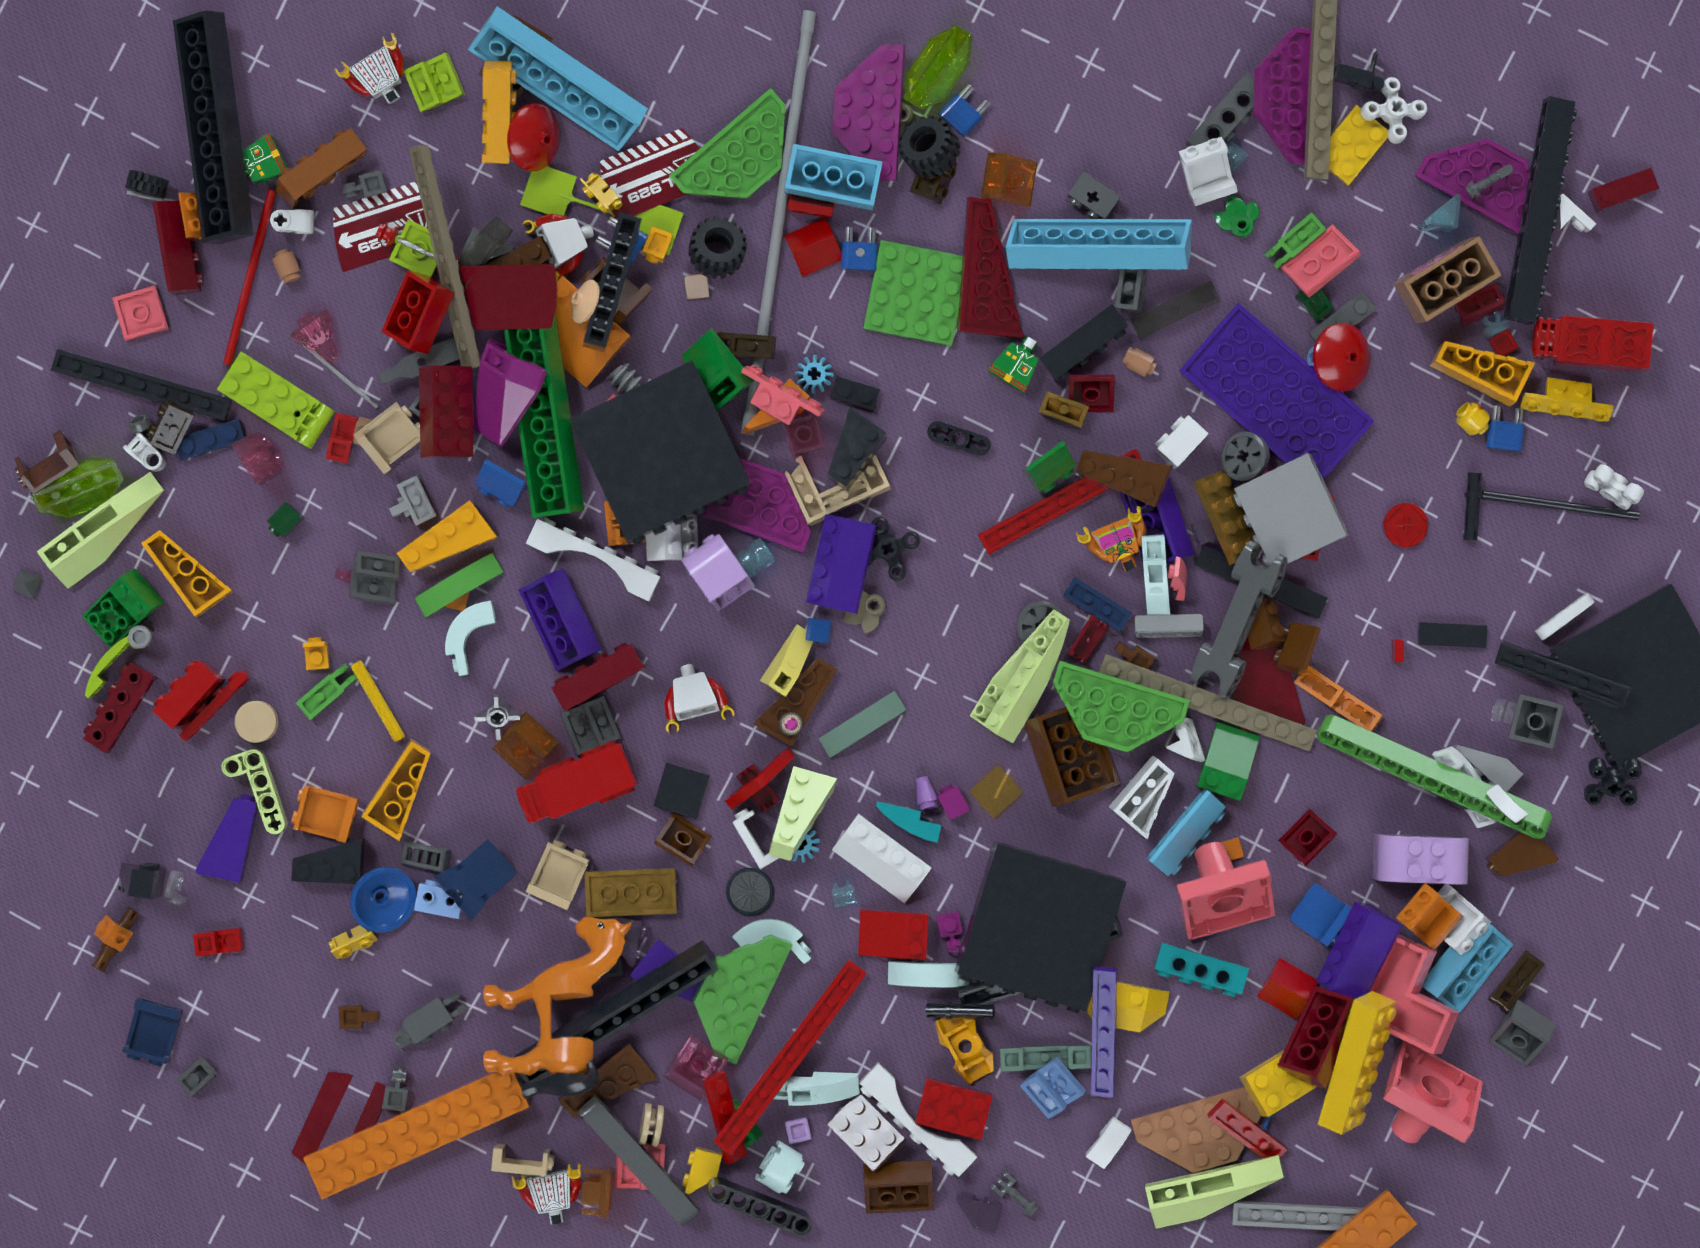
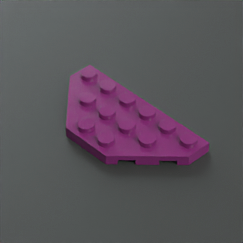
M1291 28L1254 69V116L1289 164L1304 165L1311 46V29Z
M881 44L835 87L832 133L852 156L882 162L879 181H897L898 142L900 141L905 45Z
M1484 139L1425 156L1415 174L1416 178L1517 235L1519 234L1530 174L1527 160L1490 139ZM1506 165L1513 167L1511 174L1480 191L1481 196L1476 199L1474 197L1471 199L1465 187L1468 186L1470 181L1476 184Z
M741 458L740 461L752 486L748 487L749 491L740 496H737L735 493L727 497L729 501L719 506H716L714 503L707 507L708 511L700 515L804 553L811 530L785 474Z

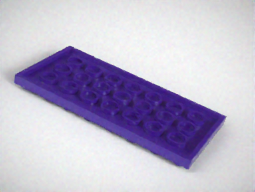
M1239 303L1234 306L1178 371L1245 430L1262 437L1267 443L1269 450L1283 463L1286 464L1307 453H1311L1323 480L1374 422L1370 416L1341 391H1335L1326 387L1319 380L1312 366L1308 365L1302 357Z

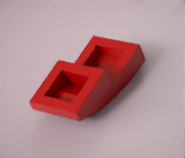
M339 412L335 414L325 459L348 463L353 446L355 426L359 417Z
M242 927L193 934L196 957L244 950Z

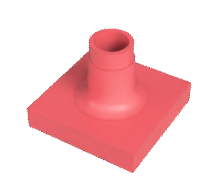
M1221 842L1207 843L1195 851L1194 855L1200 878L1177 885L1182 921L1188 941L1275 916L1271 876L1265 860L1234 868L1225 845Z
M1402 1040L1395 1051L1384 1094V1100L1400 1108L1391 1124L1393 1132L1405 1142L1417 1143L1430 1126H1433L1465 1143L1474 1129L1483 1081L1443 1059Z

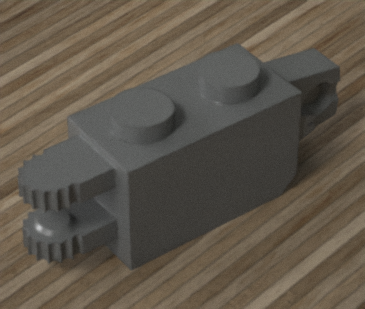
M457 992L446 1000H443L440 995L406 1017L403 1021V1028L392 1037L396 1047L400 1049L411 1043L416 1044L419 1041L423 1045L433 1038L432 1033L438 1029L442 1033L453 1026L451 1021L455 1019V1016L468 1009L467 1005L464 1004L456 1008L452 1013L447 1005L458 1000L460 994Z

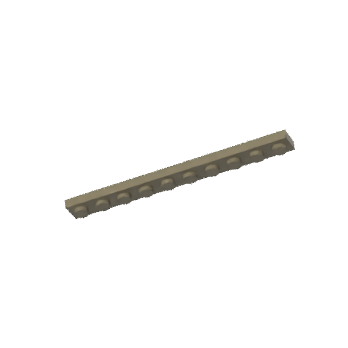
M1313 0L1304 179L1328 180L1337 0Z
M428 144L410 147L409 153L441 284L455 292L448 307V313L461 366L479 367L480 353L474 338L475 332L470 322V311L464 297V286L461 283L458 272L459 265L455 259L453 241L448 231V220L445 217L442 206L443 199L437 185L438 179L432 164V154Z
M1108 654L1104 655L1098 671L1108 676L1190 700L1188 705L1190 709L1306 751H1310L1317 733L1316 729L1230 698L1225 699L1219 696V694Z

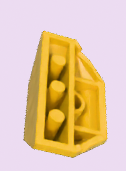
M1117 981L1116 1028L1140 1033L1166 1014L1170 992ZM1093 993L1087 1009V1013L1091 1018L1093 1013Z

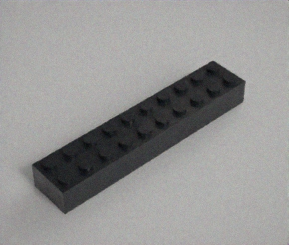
M205 10L173 20L201 239L202 243L223 244L253 236L254 232L225 14L223 12Z

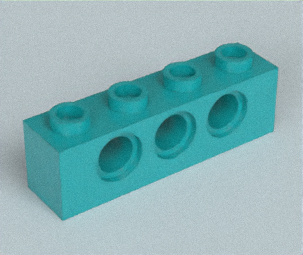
M1160 942L1153 966L1155 970H1158L1157 974L1170 978L1171 974L1179 976V981L1188 984H1192V981L1200 982V987L1213 991L1214 987L1223 989V994L1233 997L1236 996V993L1242 995L1249 971L1248 967ZM1176 958H1182L1185 962L1181 970L1173 968V961ZM1203 964L1206 966V973L1200 977L1196 976L1194 972L1195 967ZM1219 971H1226L1228 973V979L1223 983H1219L1216 980V975Z

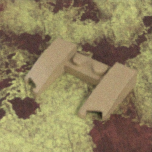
M876 455L848 492L837 485L819 494L802 456L796 459L799 466L791 475L787 471L785 472L809 527L823 521L825 514L832 515L869 497L871 499L891 489Z

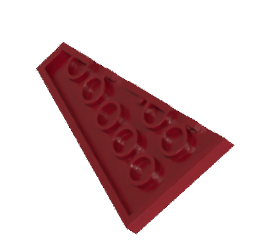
M968 197L966 203L957 332L1023 339L1024 334L1019 324V314L1013 299L1014 293L1007 264L1002 253V243L999 241L992 201L986 198Z

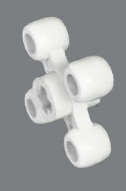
M1389 77L1384 80V87L1381 89V92L1386 97V102L1380 105L1374 101H1369L1363 105L1360 114L1366 121H1373L1378 117H1382L1390 125L1387 133L1388 140L1398 144L1407 136V129L1402 124L1403 117L1408 116L1414 120L1421 119L1427 112V105L1422 100H1415L1412 103L1406 104L1402 98L1398 97L1401 86L1399 80Z
M1600 464L1595 471H1590L1584 481L1585 486L1593 491H1598L1601 488L1599 492L1603 497L1613 501L1616 506L1624 510L1629 509L1632 503L1637 504L1644 494L1642 487L1635 483H1630L1627 486L1628 480L1625 477L1615 473L1612 468L1604 464Z

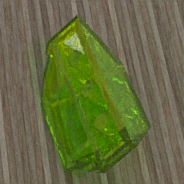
M953 25L950 29L930 38L905 74L904 99L920 109L944 101L970 64L973 35L961 27Z
M89 457L78 462L79 465L38 492L34 494L30 492V496L39 513L71 518L105 503L115 495L120 483L123 481V475L113 458Z

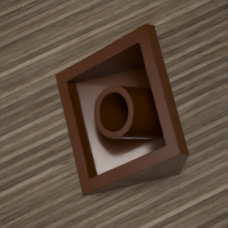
M673 812L654 843L693 867L712 836Z

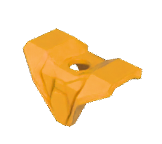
M941 1018L935 1021L940 1044L949 1048L956 1061L953 1069L967 1084H971L975 1080L994 1071L993 1052L986 1049L976 1031V1020L974 1018H953L952 1020ZM962 1040H969L972 1044L971 1050L967 1053L961 1052L958 1048Z

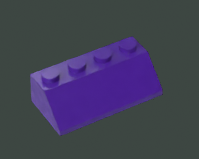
M1170 477L1157 507L1148 505L1120 492L1127 516L1128 508H1130L1132 513H1137V506L1141 507V516L1147 528L1146 536L1164 535L1166 563L1175 561L1176 557L1185 558L1194 555ZM1141 550L1139 554L1143 563V550Z
M825 514L806 603L855 614L858 613L877 525Z
M564 568L547 574L518 590L556 671L602 650Z
M1355 901L1316 982L1329 991L1354 999L1369 993L1402 925L1374 906Z

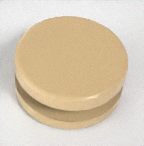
M263 701L245 703L239 708L235 716L237 733L244 740L252 743L264 742L270 739L276 733L279 724L275 709Z
M651 1103L644 1104L639 1130L640 1145L646 1144L648 1135H652L651 1146L657 1147L659 1145L664 1118L663 1105H657V1108L654 1109L651 1108Z

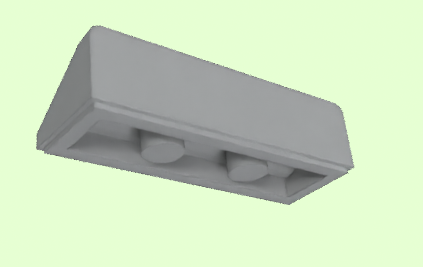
M1201 614L1135 616V638L1201 637L1203 633V616Z

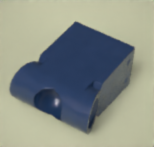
M487 839L457 866L441 872L434 877V880L447 895L454 899L458 908L472 921L485 902L506 885L518 872Z

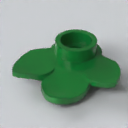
M1230 196L1226 202V211L1214 214L1215 222L1224 231H1232L1235 236L1240 238L1247 237L1252 233L1253 223L1259 217L1258 205L1256 202L1245 205L1239 197ZM1240 223H1245L1246 227L1241 229L1238 227V225Z

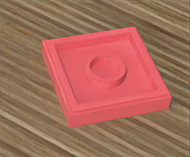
M156 285L112 298L125 341L169 329Z

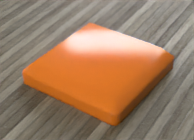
M469 592L445 607L464 611Z
M1238 837L1221 842L1225 845L1231 860L1244 857Z

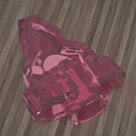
M327 309L316 315L309 311L296 321L299 327L290 336L297 344L302 343L308 350H316L320 357L331 363L339 358L337 345L332 339L334 334L330 324L332 318Z

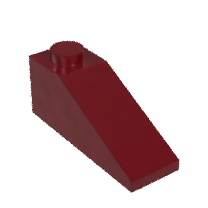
M1648 168L1595 187L1588 191V195L1595 213L1657 190L1659 186L1652 168Z

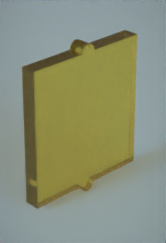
M999 765L994 767L969 790L979 802V806L984 807L993 818L1023 793L1013 782V777L1008 776Z

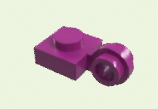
M959 911L936 915L940 937L950 936V941H946L948 954L957 956L960 953L961 944L960 939L955 940L954 935L963 934Z

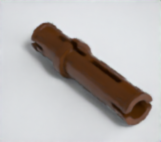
M127 907L118 923L130 930L140 914ZM103 943L101 945L102 950L92 963V966L100 969L101 972H105L113 956L118 954L116 949Z

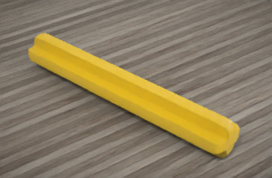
M357 661L351 666L354 674L393 741L398 742L405 737V734L362 661Z

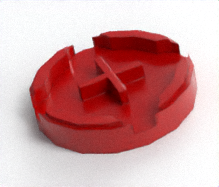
M1397 504L1390 508L1384 516L1383 531L1388 541L1395 546L1403 548L1413 547L1422 542L1427 535L1428 519L1424 511L1415 504Z

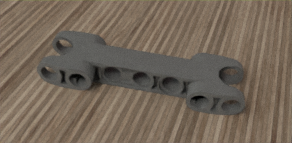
M1254 541L1247 543L1233 568L1231 577L1239 581V585L1214 645L1207 642L1202 645L1191 673V682L1200 685L1209 672H1215L1220 678L1219 696L1225 699L1229 698L1234 692L1245 671L1247 663L1238 657L1265 594L1270 597L1275 596L1287 567V557L1279 554L1268 568H1263L1258 562L1259 544Z

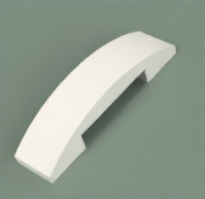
M1452 746L1433 752L1432 755L1436 761L1481 780L1471 763ZM1466 809L1477 828L1496 822L1471 809Z

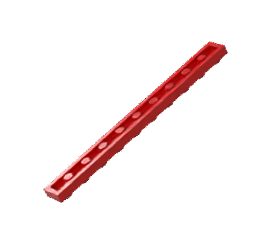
M850 960L845 963L712 1141L730 1156L734 1153L867 973Z

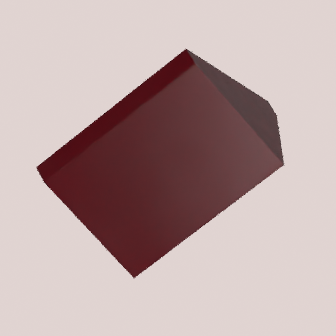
M1069 375L1068 399L1089 406L1087 412H1113L1115 375Z
M1309 809L1278 841L1303 866H1307L1338 834Z

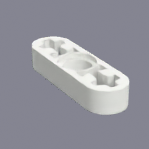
M1589 593L1582 595L1540 626L1535 632L1541 640L1546 639L1595 601Z

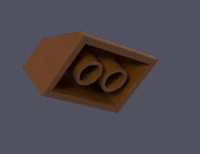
M931 1160L886 1162L876 1172L872 1171L867 1164H863L866 1213L934 1210Z

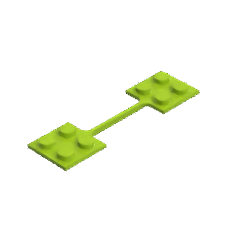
M550 167L531 172L520 203L521 206L545 214L564 215L570 202H577L600 210L597 205L573 196L572 191L577 176ZM659 205L634 215L635 217L642 218L639 230L649 235L652 226L673 234L666 255H670L684 213Z

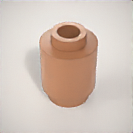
M287 249L276 252L275 258L272 261L280 280H283L284 284H288L300 279L301 270L293 251L288 252Z
M1130 347L1122 361L1123 364L1127 365L1126 368L1143 377H1146L1147 374L1152 375L1157 366V363L1154 362V356L1138 348L1133 349Z

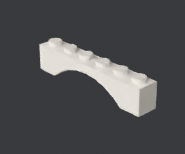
M545 517L543 521L536 520L526 544L547 554L557 551H578L596 556L616 571L628 592L650 602L661 579L657 575V570L647 565L645 569L636 566L638 561L628 556L621 559L616 556L617 551L607 546L602 550L596 547V541L587 537L581 540L575 537L577 532L566 527L562 531L555 527L556 522Z
M879 1062L860 1080L862 1085L860 1090L868 1098L873 1096L879 1102L876 1105L885 1114L889 1111L895 1117L893 1121L901 1129L906 1127L911 1132L909 1136L918 1145L922 1142L928 1148L926 1152L934 1160L939 1158L944 1163L943 1169L951 1176L955 1173L959 1177L977 1158V1155L960 1139L938 1136L916 1124L906 1112L899 1099L895 1077Z

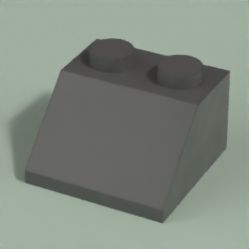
M1519 694L1508 738L1553 749L1564 705Z
M1517 1000L1504 1015L1488 1042L1527 1066L1549 1043L1556 1024Z

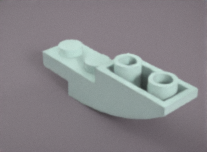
M1164 535L1142 536L1147 615H1170Z
M813 1072L812 1077L790 1076L774 1099L788 1100L789 1106L817 1105L840 1101L859 1095L858 1073Z

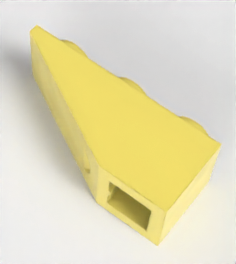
M798 624L760 679L765 685L785 697L798 679L813 644V641L805 640L806 630Z

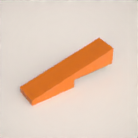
M1309 665L1307 670L1298 676L1294 684L1353 724L1371 732H1374L1383 719L1382 714L1345 691L1344 688Z

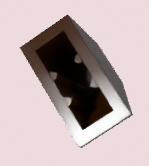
M1517 831L1485 858L1489 862L1486 865L1494 875L1498 873L1499 876L1515 874L1556 863L1559 860L1542 838L1536 839L1520 831Z

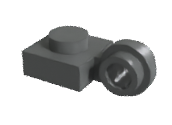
M381 170L360 175L361 185L357 186L356 182L343 185L344 190H342L343 195H346V199L359 196L358 191L363 190L365 198L387 193Z
M403 1067L393 1068L391 1082H395V1086H385L382 1109L405 1112L408 1088L400 1087V1083H405L407 1070H403Z

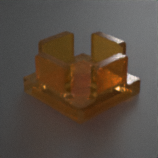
M585 1166V1174H600L601 1177L587 1176L582 1184L581 1203L583 1205H598L599 1208L583 1207L581 1214L598 1215L599 1217L608 1218L611 1211L613 1167Z

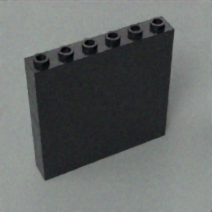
M693 360L569 419L623 535L629 544L632 542L634 545L646 540L645 536L651 533L658 535L667 530L666 526L672 523L675 526L687 521V516L693 513L696 516L708 511V506L714 503L716 506H719L729 501L727 497L735 493L737 496L745 494L749 491L748 487L752 486Z
M1666 584L1549 649L1551 652L1549 657L1632 686L1624 708L1572 690L1574 694L1571 697L1576 706H1581L1585 714L1582 717L1588 727L1592 726L1595 734H1593V737L1599 746L1603 745L1606 751L1604 756L1610 766L1614 765V767L1620 768L1626 760L1630 758L1637 759L1700 724V634L1672 584Z
M994 841L954 971L959 975V979L972 982V979L979 980L981 985L988 988H993L996 985L1003 987L1002 991L1015 995L1017 991L1023 993L1024 998L1033 1001L1040 998L1044 999L1045 1004L1058 1007V1004L1067 1006L1066 1010L1074 1013H1079L1080 1010L1087 1012L1093 993V970L1095 967H1101L1127 882L1119 877Z

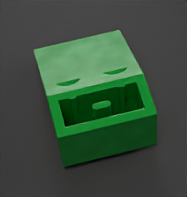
M712 328L681 355L685 364L692 360L695 363L717 412L726 407L754 382L751 377L741 372L744 367Z
M134 568L120 576L82 617L107 646L111 648L127 637L133 627L140 626L164 601Z

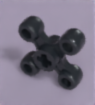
M876 517L871 524L877 525L881 521L884 527L881 530H878L876 527L875 533L879 538V543L871 550L868 566L877 559H884L889 565V577L894 581H901L905 578L907 572L906 568L899 561V553L907 548L916 549L921 543V537L918 533L910 531L900 539H893L888 531L889 522L887 519ZM910 536L915 537L916 541L914 544H909L908 538ZM892 543L894 552L886 555V550H883V547ZM896 568L901 570L900 576L894 575Z
M1599 757L1589 761L1588 769L1590 775L1593 778L1601 779L1598 784H1589L1584 788V798L1588 804H1599L1605 794L1611 797L1619 796L1621 803L1627 806L1636 803L1637 791L1635 787L1629 784L1626 785L1625 782L1628 779H1637L1642 775V765L1639 760L1630 758L1625 761L1621 769L1613 766L1607 768L1606 762Z

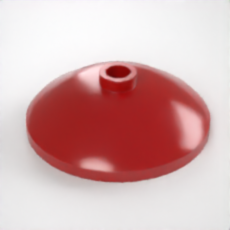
M536 103L527 104L516 112L510 122L507 134L508 151L513 162L525 171L536 172L546 168L555 158L560 145L559 123L553 111L547 106Z
M1346 323L1333 324L1324 329L1318 336L1313 349V365L1319 380L1332 390L1348 391L1356 388L1365 379L1370 367L1371 355L1369 344L1363 333L1353 325Z

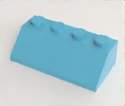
M793 144L784 193L873 211L882 162Z
M1203 789L1146 859L1166 876L1170 874L1175 875L1182 867V864H1180L1185 856L1189 858L1196 850L1194 846L1199 839L1203 841L1211 832L1209 829L1214 821L1218 823L1225 815L1223 810L1226 806L1208 790Z
M1489 924L1488 930L1483 935H1479L1474 941L1472 948L1468 952H1464L1462 956L1450 946L1427 974L1422 987L1441 1003L1458 1011L1460 1014L1514 944L1494 926Z

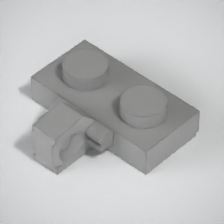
M417 475L396 485L402 497L397 499L399 504L389 508L393 518L404 513L405 517L411 515L415 525L418 526L437 517Z

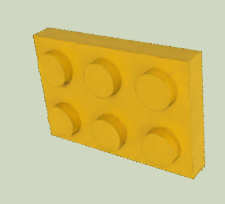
M1358 105L1352 109L1330 136L1329 171L1347 186H1349L1388 138V130L1375 119L1373 121H1366L1361 117V108Z

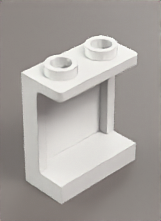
M1222 137L1210 139L1205 143L1189 146L1179 151L1188 193L1195 206L1238 192L1232 178L1227 157L1228 148Z
M746 808L734 815L736 820L733 821V824L757 865L762 869L777 860L778 857L771 856L769 853L763 854L745 823V820L753 816L755 812L754 810L748 811Z
M1445 884L1438 894L1464 917L1446 936L1444 941L1462 956L1464 952H1468L1472 948L1478 936L1483 935L1488 930L1491 921L1449 884Z

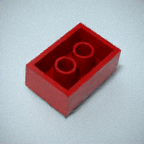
M407 270L381 332L409 350L428 354L455 292L425 274Z
M204 660L192 661L184 670L186 674L180 679L176 678L171 683L169 693L166 695L162 694L154 702L156 707L152 711L171 729H180L225 680L222 675Z
M926 1077L915 1123L982 1140L993 1097L992 1093Z

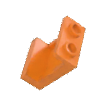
M305 785L304 789H300L297 802H300L298 811H294L291 824H294L293 829L348 843L360 799Z
M1425 883L1396 918L1435 950L1464 916Z

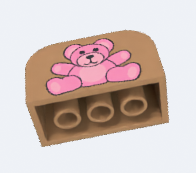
M1477 236L1468 238L1448 248L1398 279L1393 285L1415 323L1427 322L1502 275L1481 238Z

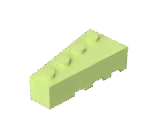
M793 766L769 855L791 861L807 832L813 826L815 819L831 797L837 778Z

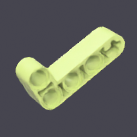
M254 749L226 758L221 766L226 776L235 777L247 773L266 830L271 834L284 832L288 822L264 752ZM253 753L258 754L260 757V763L257 766H253L249 761ZM232 760L236 761L239 766L238 771L235 773H231L228 769V764ZM261 774L267 778L265 787L258 786L256 781L257 777ZM267 796H271L274 799V806L271 809L266 808L264 805V799ZM278 810V813L274 814V817L276 821H281V825L278 826L279 830H277L276 827L271 826V823L274 822L273 815L267 816V813Z

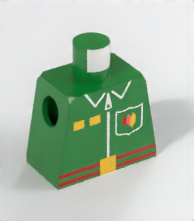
M270 133L264 135L243 150L246 177L250 176L254 184L280 178L278 175L287 168Z
M1026 336L1020 347L1012 342L989 367L988 372L1024 394L1039 360L1032 355L1038 343Z

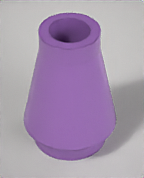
M928 776L915 779L917 806H920V810L926 811L938 807L937 801L939 799Z

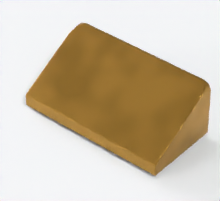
M1046 391L1039 413L1082 428L1089 406Z

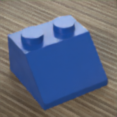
M487 459L474 483L479 486L477 491L487 497L490 494L498 497L497 502L506 508H509L510 505L516 507L528 487L525 481Z

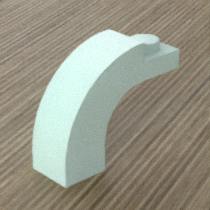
M493 601L481 602L462 611L454 619L447 632L445 642L446 656L455 654L456 659H452L454 672H458L459 676L470 674L465 650L469 635L481 626L497 623Z
M779 919L753 921L742 927L732 936L740 946H744L749 943L750 945L763 940V937L772 934L792 943L791 950L803 964L811 959L809 955L811 952L810 948L803 941L801 943L797 941L803 936V933L792 924Z
M888 962V984L958 987L969 985V982L959 979V975L954 971L956 963Z

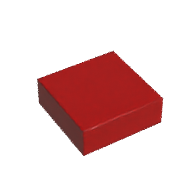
M1508 328L1487 340L1497 355L1506 356L1519 348Z
M1394 639L1392 640V662H1403L1404 640Z

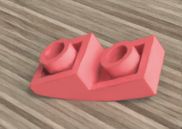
M1176 557L1174 565H1169L1167 578H1171L1170 587H1173L1172 590L1176 591L1175 600L1184 601L1188 573L1181 557Z

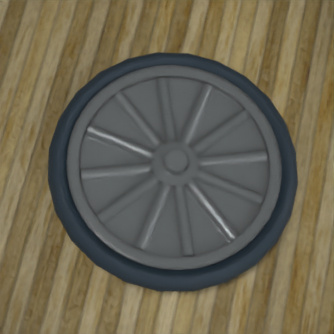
M744 868L737 871L731 876L726 887V896L730 906L743 915L752 916L763 912L771 904L774 895V888L770 878L766 873L756 868Z

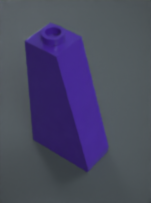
M241 794L240 798L233 799L201 858L195 873L234 882H243L258 812V805L254 801V796Z
M658 939L630 976L638 980L679 954ZM700 982L677 996L694 1002L693 997Z

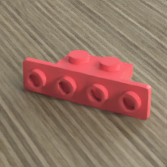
M751 365V367L746 366L742 369V373L760 383L750 403L782 422L790 425L800 406L819 417L824 414L825 409L821 408V403L814 399L807 400L795 388H786L782 385L783 382L776 377L771 376L769 378L762 374L763 370L759 367Z

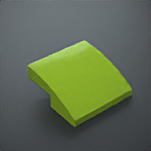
M443 53L431 60L422 61L404 70L420 112L438 107L465 95L449 53Z

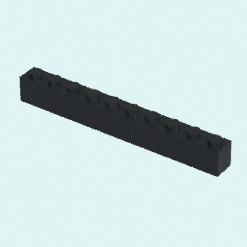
M1549 96L1542 103L1503 319L1529 325L1536 322L1540 316L1541 307L1539 306V300L1542 298L1545 290L1543 278L1549 269L1547 257L1553 247L1551 235L1557 225L1555 213L1561 203L1559 191L1565 181L1563 169L1569 159L1567 147L1573 137L1571 125L1577 115V109H1574L1575 101Z
M701 940L552 1032L551 1039L566 1037L587 1038L593 1040V1047L718 971L715 954ZM538 1042L521 1051L514 1057L522 1056L530 1052L537 1046ZM539 1069L530 1076L518 1074L528 1083L542 1079L550 1074V1072L546 1069Z

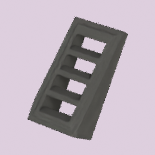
M404 841L400 864L443 872L449 869L452 850ZM412 848H415L414 859L412 861L410 860ZM421 850H424L422 862H419ZM430 852H433L432 862L428 864Z

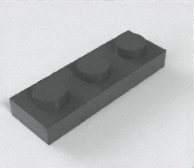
M1362 291L1308 334L1316 342L1318 336L1327 327L1338 323L1355 326L1376 310V308Z

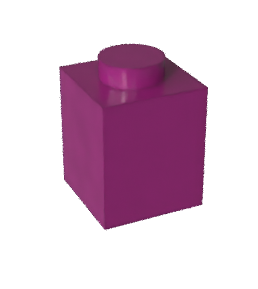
M949 784L939 790L941 794L937 795L949 820L970 810L958 786L952 787Z

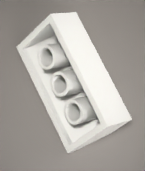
M859 813L832 849L903 903L908 900L931 870V866Z

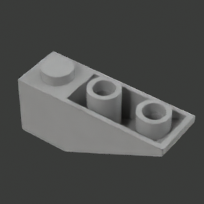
M1459 745L1453 746L1471 763L1480 778L1483 776L1489 781L1488 784L1492 786L1498 784L1505 792L1523 775L1506 758Z

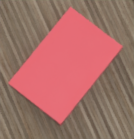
M1332 224L1297 255L1290 258L1280 267L1309 298L1358 259L1361 253Z

